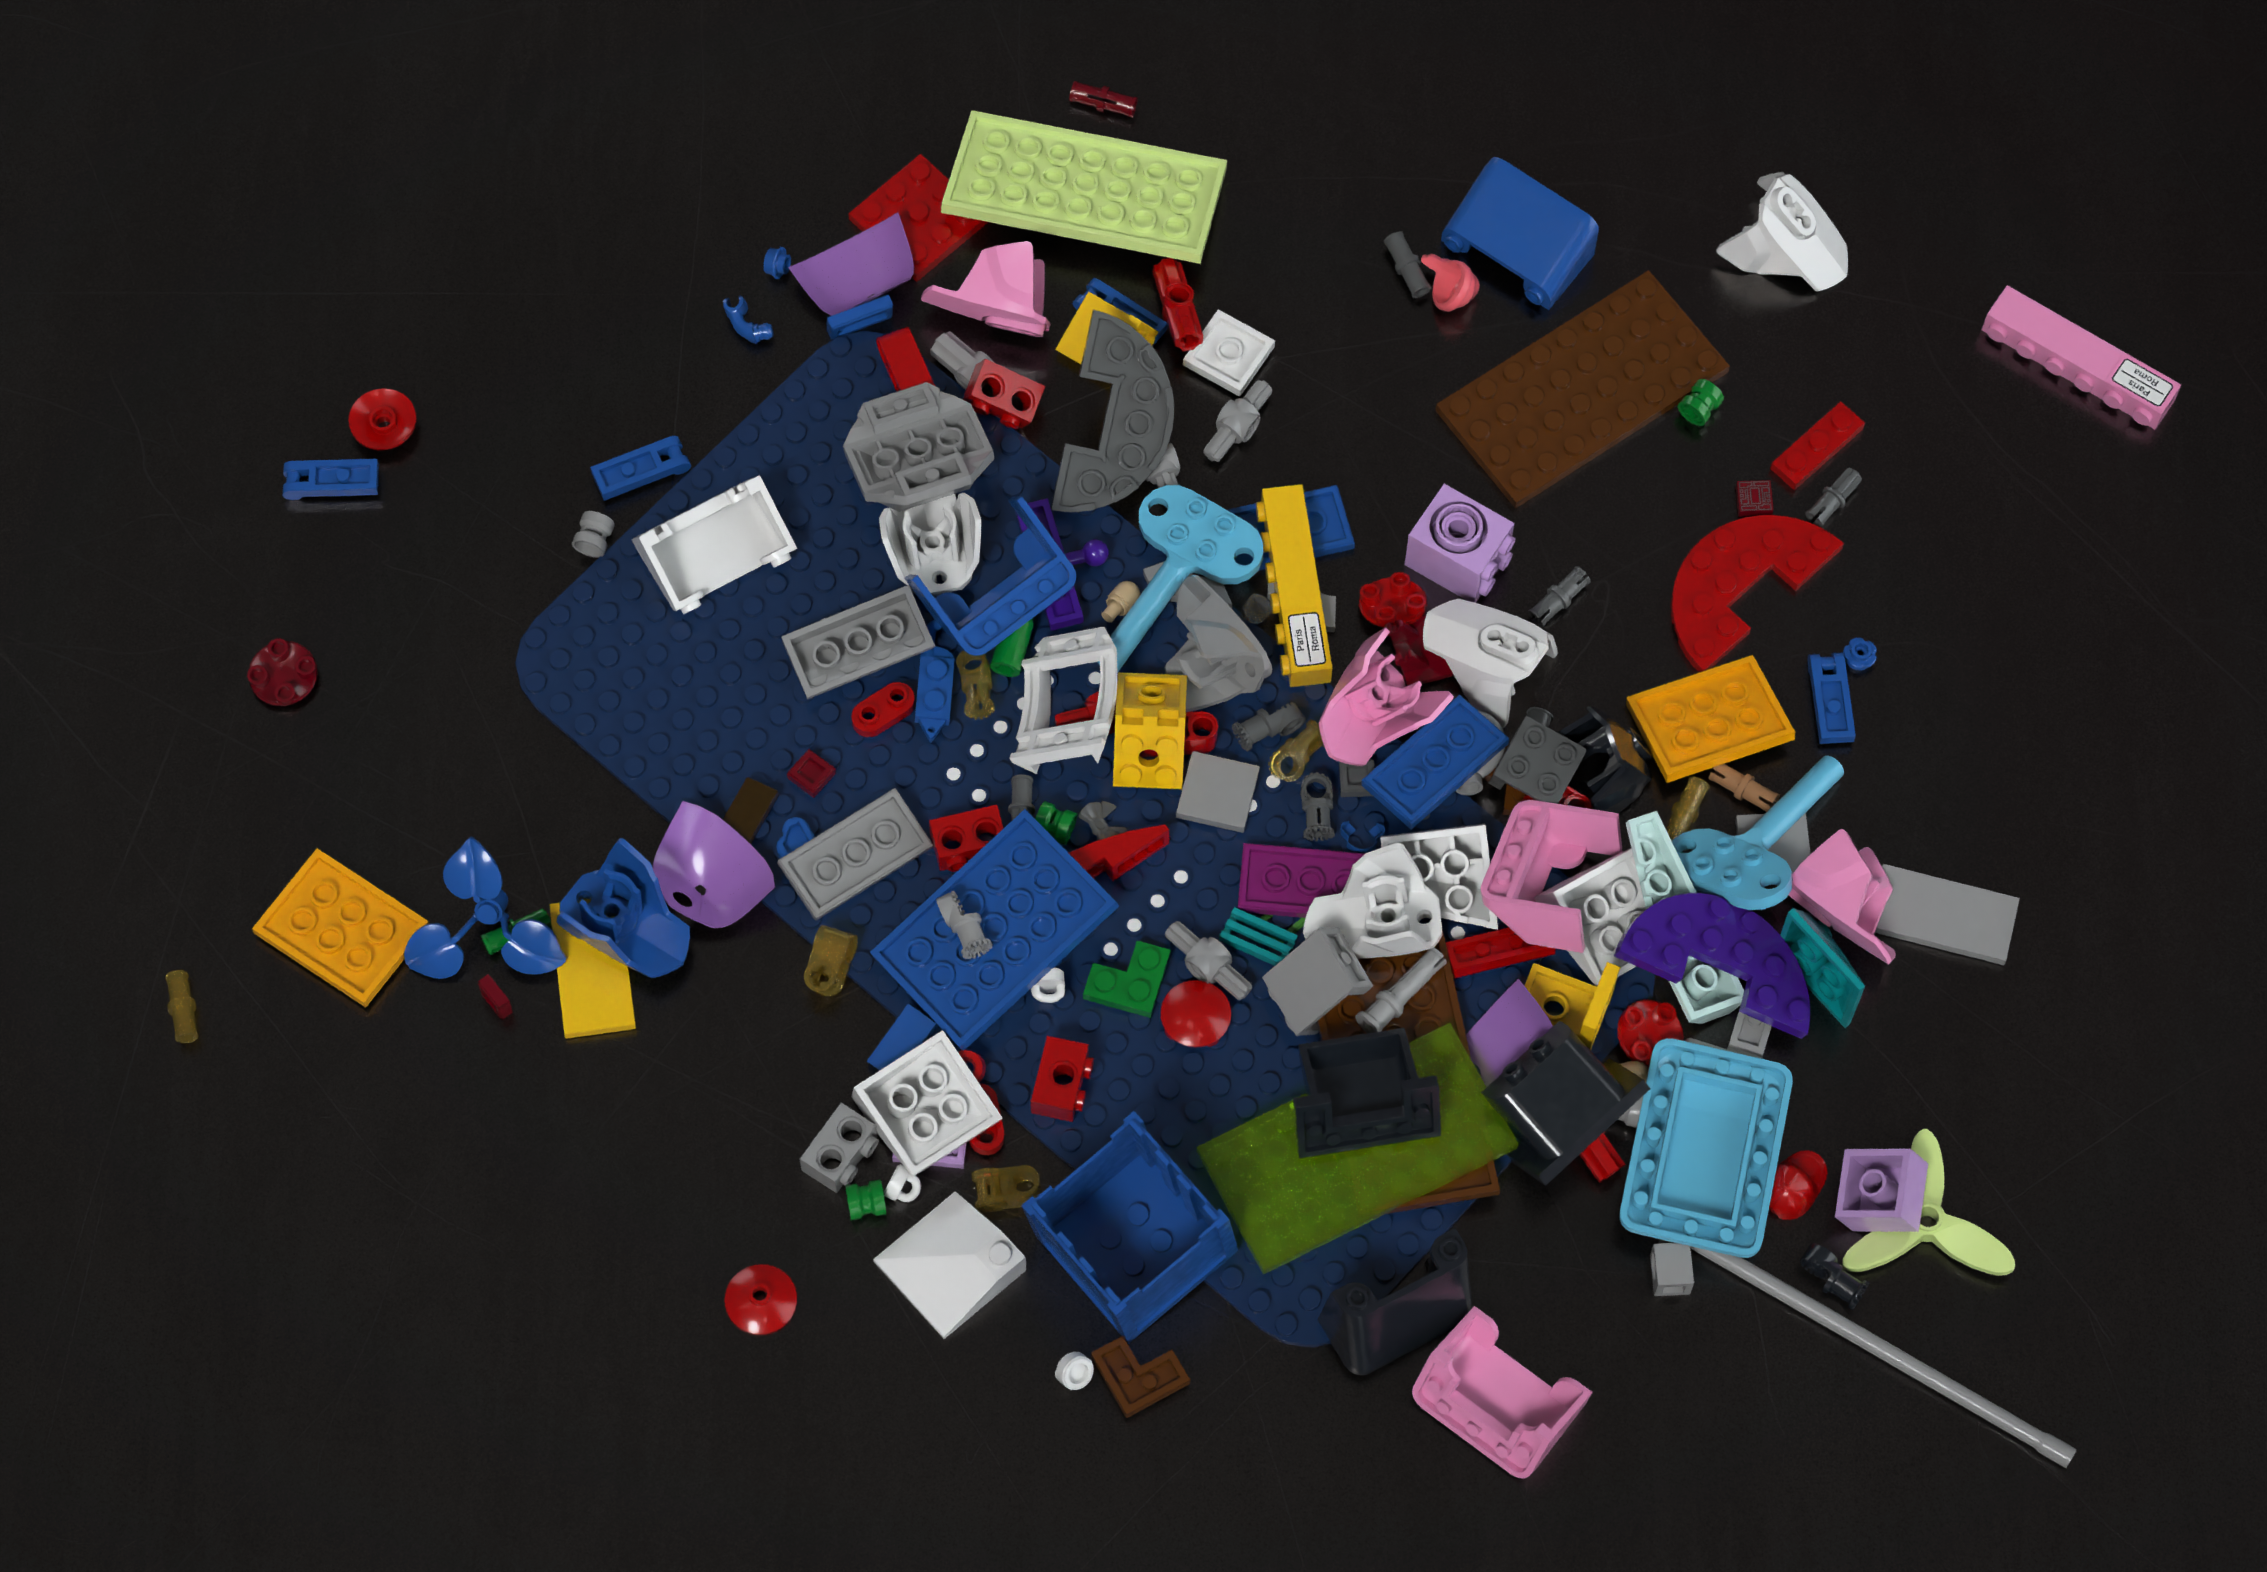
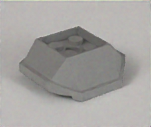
M928 382L864 402L858 412V419L852 426L843 445L845 456L865 501L878 502L898 512L970 489L979 475L994 460L993 449L971 403L954 395L940 392V388Z

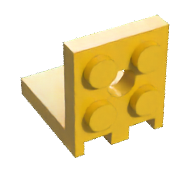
M1088 291L1055 350L1081 364L1093 310L1107 313L1129 324L1151 345H1153L1158 331Z
M1118 672L1114 739V787L1182 789L1187 675ZM1150 749L1157 752L1158 756L1153 760H1146L1140 756V753Z
M1607 962L1596 987L1533 963L1524 986L1541 1006L1553 1026L1559 1021L1563 1022L1571 1028L1591 1051L1612 999L1620 967ZM1556 1001L1563 1006L1564 1012L1558 1016L1549 1015L1545 1011L1544 1005L1547 1002Z

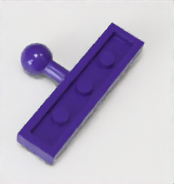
M1048 498L1027 503L1064 553ZM1015 511L1022 533L1027 529V526ZM1093 539L1086 542L1081 550L1064 554L1072 565L1087 563L1090 566L1097 567L1106 562L1109 550L1103 541ZM1074 586L1044 609L1050 631L1084 623L1083 613Z

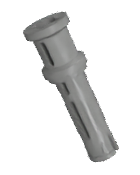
M1436 948L1428 949L1422 958L1389 990L1380 991L1376 995V1001L1365 1012L1360 1011L1355 1016L1359 1026L1367 1034L1380 1032L1393 1018H1399L1403 1014L1404 1005L1437 971L1446 965L1447 960L1443 958V954Z

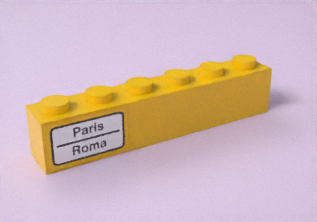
M1303 484L1262 489L1261 502H1256L1257 521L1264 522L1265 532H1261L1260 536L1263 540V553L1269 552L1270 563H1265L1267 583H1274L1275 593L1270 594L1272 614L1278 613L1280 624H1275L1277 645L1283 644L1285 655H1280L1282 676L1288 675L1290 687L1331 683L1332 662Z

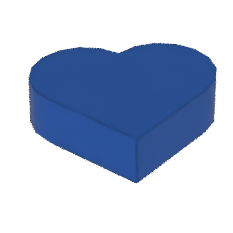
M793 817L784 823L782 828L783 836L778 840L776 846L778 857L780 859L815 838L804 819Z

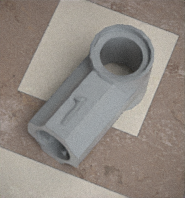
M951 331L941 334L930 349L931 355L954 374L957 383L965 390L976 364L984 359L994 362L984 352H974ZM982 382L981 388H983L987 383Z

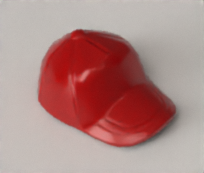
M1802 1150L1794 1153L1777 1165L1769 1210L1776 1214L1778 1218L1783 1220L1798 1219L1813 1205L1825 1184L1828 1174L1827 1165L1819 1154L1809 1150Z

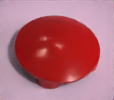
M1396 572L1388 578L1363 585L1360 589L1359 608L1362 615L1369 622L1380 627H1384L1389 622L1391 626H1395L1397 620H1402L1403 623L1411 625L1425 613L1427 597L1419 585L1410 581L1408 574Z
M1192 980L1178 984L1167 993L1161 1005V1022L1166 1036L1188 1047H1212L1216 1045L1230 1025L1231 1007L1227 997L1218 987L1211 983L1207 984L1205 981Z
M1654 1000L1634 1002L1623 1011L1618 1021L1617 1035L1622 1050L1632 1061L1643 1062L1648 1068L1652 1051L1660 1040L1669 1038L1684 1041L1682 1025L1676 1016V1010L1671 1004L1666 1002L1660 1003Z

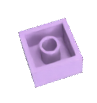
M1845 1149L1835 1218L1854 1232H1919L1928 1163L1911 1149Z

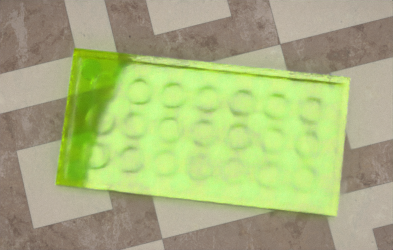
M1451 1023L1409 1042L1418 1078L1437 1076L1440 1095L1441 1136L1299 1158L1296 1147L1293 1100L1197 1146V1153L1263 1275L1518 1148L1519 1143L1506 1120L1490 1105L1481 1093L1487 1087Z

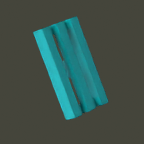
M1236 907L1233 908L1224 930L1219 935V941L1274 966L1291 953L1298 939V935ZM1237 921H1239V922H1241V923H1243V924H1246V925H1248V926H1250V927H1252V928H1254V929H1257V930H1259V931H1261V932H1263V933H1266V934H1268V935H1270V936H1272V937H1274V938H1277V939H1279V940H1281V941H1283V942H1286L1287 944L1281 943V942H1279V941H1277V940H1275V939H1273V938H1270V937H1268V936H1266V935H1264V934H1261V933H1259V932H1257V931H1255V930H1253V929H1250V928H1248V927H1246V926H1244V925H1241V924L1237 923ZM1232 930L1257 943L1282 952L1281 956L1231 935Z

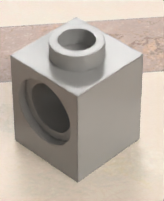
M1660 1240L1658 1244H1653L1650 1261L1654 1296L1690 1295L1694 1285L1690 1246L1666 1240Z

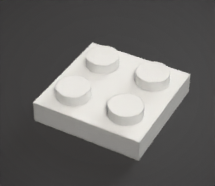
M1218 309L1202 332L1203 343L1196 346L1194 350L1188 351L1183 359V366L1240 397L1274 349L1275 340Z

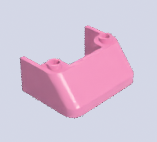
M1525 800L1518 803L1510 814L1482 882L1481 896L1483 904L1528 944L1583 953L1585 943L1581 909L1536 902L1534 897L1543 892L1552 867L1561 869L1575 868L1583 862L1587 852L1611 856L1623 852L1619 814L1537 800Z

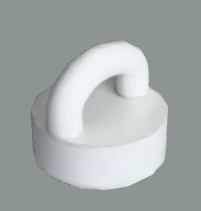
M1055 967L1051 969L1031 988L1032 996L1044 1003H1053L1062 999L1065 995L1064 972Z
M897 1165L883 1194L893 1201H896V1199L902 1202L913 1201L921 1190L920 1179L917 1176L912 1177L903 1165ZM906 1180L912 1183V1189L907 1194L901 1191Z
M1071 1352L1059 1361L1055 1377L1068 1389L1079 1390L1085 1387L1092 1379L1094 1366L1091 1360L1082 1353Z

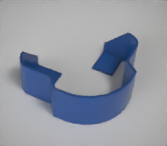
M1349 821L1341 824L1340 834L1347 841L1346 847L1351 852L1366 854L1376 849L1380 837L1384 836L1385 827L1376 823V826L1368 831L1376 839L1375 844L1366 849L1356 848L1348 842L1349 836L1356 831Z

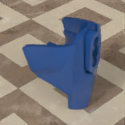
M619 838L609 852L602 867L599 870L582 875L560 902V913L557 917V923L563 929L649 978H656L669 974L684 965L690 943V926L669 911L651 863L625 839ZM583 898L590 899L591 901L587 904Z

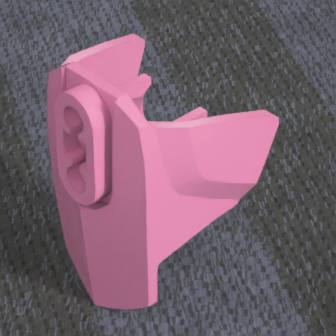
M1028 241L983 249L958 291L932 285L924 290L921 301L970 318L985 321V324L995 328L1025 335L1043 337L1044 331L1049 332L1051 325L1048 319L1043 316L1045 263L1040 259L1034 260L1033 246Z
M1386 627L1369 637L1360 646L1333 690L1319 720V729L1326 752L1330 758L1354 766L1366 765L1378 748L1418 729L1420 726L1433 722L1454 698L1449 691L1420 692V687L1422 686L1420 681L1406 687L1403 676L1390 664L1395 659V656L1390 654L1383 657L1379 651H1376L1390 632Z
M1840 829L1798 866L1792 874L1793 883L1789 896L1830 928L1832 925L1834 930L1885 963L1890 964L1896 956L1895 950L1878 939L1874 933L1884 907L1893 891V887L1874 851L1869 847L1858 851L1848 832Z

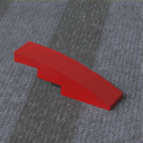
M1164 824L1127 831L1092 842L1069 852V854L1093 878L1105 871L1111 880L1114 881L1168 845L1169 828Z

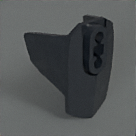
M1588 706L1586 707L1589 712L1587 715L1557 733L1586 748V753L1581 762L1594 753L1609 754L1610 759L1604 772L1586 784L1595 794L1591 798L1592 809L1619 813L1638 799L1646 784L1653 779L1651 768L1646 763L1653 756L1644 740L1631 727L1624 729L1602 710Z

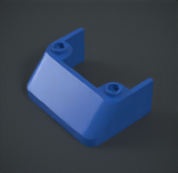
M1013 496L1008 500L1027 526V529L1020 533L1013 543V553L1022 567L969 607L958 594L952 592H945L934 598L918 575L909 574L904 578L934 620L967 654L980 656L987 653L1068 592L1075 584L1076 571L1073 565L1022 496Z

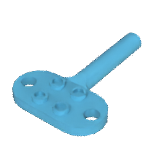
M1165 485L1153 490L1144 498L1139 508V528L1144 539L1153 547L1162 551L1167 558L1110 636L1117 649V673L1182 585L1184 579L1190 574H1201L1221 584H1239L1249 580L1258 572L1263 561V540L1257 529L1235 514L1193 490L1180 485ZM1161 504L1168 510L1164 515L1155 516L1149 512V509L1153 505ZM1246 553L1253 557V561L1248 565H1239L1235 562V557Z
M1823 756L1744 834L1733 836L1708 828L1694 829L1682 833L1673 839L1672 843L1694 888L1705 894L1724 897L1731 905L1747 910L1766 909L1786 899L1792 890L1793 878L1791 868L1786 860L1769 852L1768 849L1844 775L1840 762L1832 756ZM1687 849L1693 850L1689 853H1680L1681 851ZM1769 885H1777V887L1773 889L1765 888Z

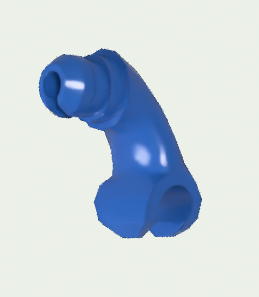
M741 295L738 297L739 303L736 307H731L729 298L723 300L725 312L739 335L755 344L762 340H770L773 337L771 324L763 323L759 325L758 323H748L744 320L743 316L748 311V304Z

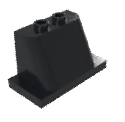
M1559 1021L1546 1034L1534 1040L1529 1049L1516 1061L1508 1064L1504 1068L1503 1073L1481 1093L1519 1141L1506 1153L1515 1165L1546 1186L1650 1090V1087L1644 1079L1611 1058L1602 1064L1571 1028Z
M1405 1028L1298 1044L1299 1059L1306 1096L1293 1098L1296 1147L1299 1158L1441 1136L1440 1095L1437 1076L1418 1078Z

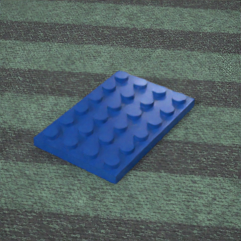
M1024 809L871 950L870 954L961 1050H965L1109 917L1119 905L1040 823ZM955 891L958 896L956 899L960 900L958 904L959 906L962 905L961 910L965 911L964 914H980L982 919L980 926L986 939L991 940L992 948L989 949V952H986L985 955L981 952V957L976 955L975 959L963 958L961 954L963 947L958 934L953 933L951 927L949 928L946 924L936 898Z

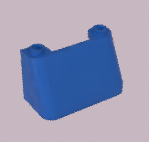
M1493 157L1485 165L1444 228L1441 241L1444 242L1447 248L1456 253H1466L1473 246L1524 279L1523 287L1526 298L1533 304L1542 305L1550 310L1594 256L1599 226L1585 211L1505 160Z

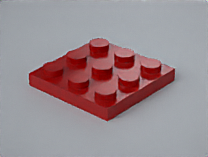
M922 154L918 155L849 212V220L862 232L897 212L899 213L913 257L914 274L912 278L916 282L988 223L986 221L941 213V204L949 179Z

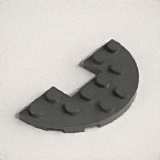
M1097 310L1092 311L1079 377L1112 383L1098 450L1064 443L1051 504V510L1091 511L1125 498L1139 488L1152 471L1156 469L1166 451L1172 433L1174 421L1173 391L1164 368L1165 366L1152 345L1132 326L1119 318Z

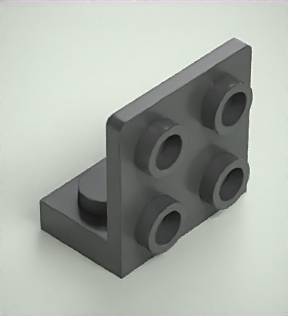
M1526 715L1488 783L1499 790L1506 783L1537 801L1558 804L1583 759L1586 748Z

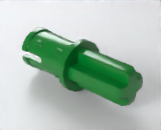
M545 909L535 911L516 921H513L511 918L508 923L510 932H512L516 923L527 919L538 920L548 927L552 925ZM502 927L481 935L490 956L502 950V947L508 941L503 936Z

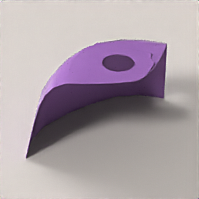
M898 212L856 236L805 261L788 267L816 305L829 315H835L870 302L907 282L914 274L912 253Z
M682 801L656 852L653 870L658 878L664 899L671 908L708 927L723 928L742 918L775 888L774 875L766 860L734 828L719 816L703 807ZM702 885L706 889V893L701 895L695 887ZM681 892L688 896L692 901V906L685 907L679 904L674 899L673 893Z
M1519 979L1504 992L1466 1034L1472 1063L1477 1065L1481 1072L1480 1078L1476 1083L1481 1106L1484 1110L1495 1111L1481 1092L1503 1073L1504 1068L1508 1064L1522 1056L1534 1040L1542 1037L1553 1027L1541 1006Z

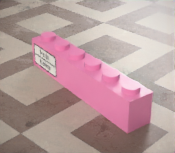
M2008 285L1986 316L1982 331L1986 332L1991 339L2003 342L2015 349L2022 357L2033 359L2040 363L2050 373L2066 378L2073 382L2078 389L2094 394L2101 398L2109 407L2120 409L2132 416L2141 425H2148L2156 430L2174 403L2181 388V384Z

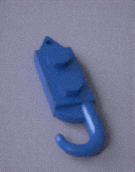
M932 620L926 626L935 644L936 632L942 629V627L935 620ZM936 646L933 649L920 653L915 723L920 724L929 742L934 740L945 725L949 726L955 661L954 656L948 650Z

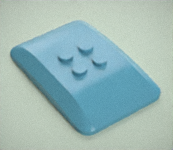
M1666 1038L1660 1040L1655 1045L1651 1055L1646 1079L1650 1090L1643 1095L1619 1212L1620 1222L1626 1230L1635 1234L1740 1258L1752 1257L1759 1252L1763 1243L1793 1076L1785 1065L1778 1062L1677 1039Z

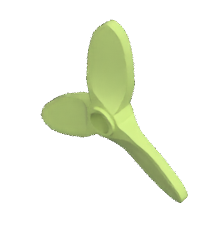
M1922 1129L1917 1133L1911 1150L1928 1163L1921 1217H1931L1937 1224L1932 1227H1925L1920 1224L1919 1232H1871L1846 1252L1842 1264L1843 1269L1849 1272L1866 1271L1900 1257L1921 1242H1933L1951 1258L1984 1273L1997 1276L2008 1275L2015 1269V1260L2011 1252L1998 1239L1969 1221L1945 1214L1941 1207L1944 1192V1164L1938 1141L1928 1129Z

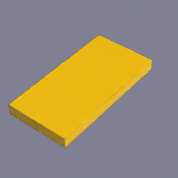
M583 899L587 904L591 901L590 899ZM560 903L549 904L552 931L556 935L561 949L567 956L566 962L557 968L565 1039L636 1029L629 967L563 929L557 923Z

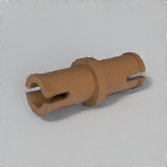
M1726 764L1714 767L1715 773H1710L1709 780L1735 793L1734 797L1740 801L1744 798L1765 810V812L1774 805V801L1778 802L1780 794L1755 782L1754 776L1748 773L1743 775Z

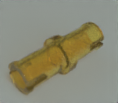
M1690 777L1679 802L1673 804L1671 808L1673 814L1665 828L1671 841L1682 833L1687 832L1691 823L1697 821L1699 816L1698 808L1710 788L1709 784L1704 780Z
M175 970L165 976L170 1002L167 1004L168 1013L173 1017L176 1042L190 1043L199 1037L194 1017V1011L197 1008L196 1001L191 998L188 972Z

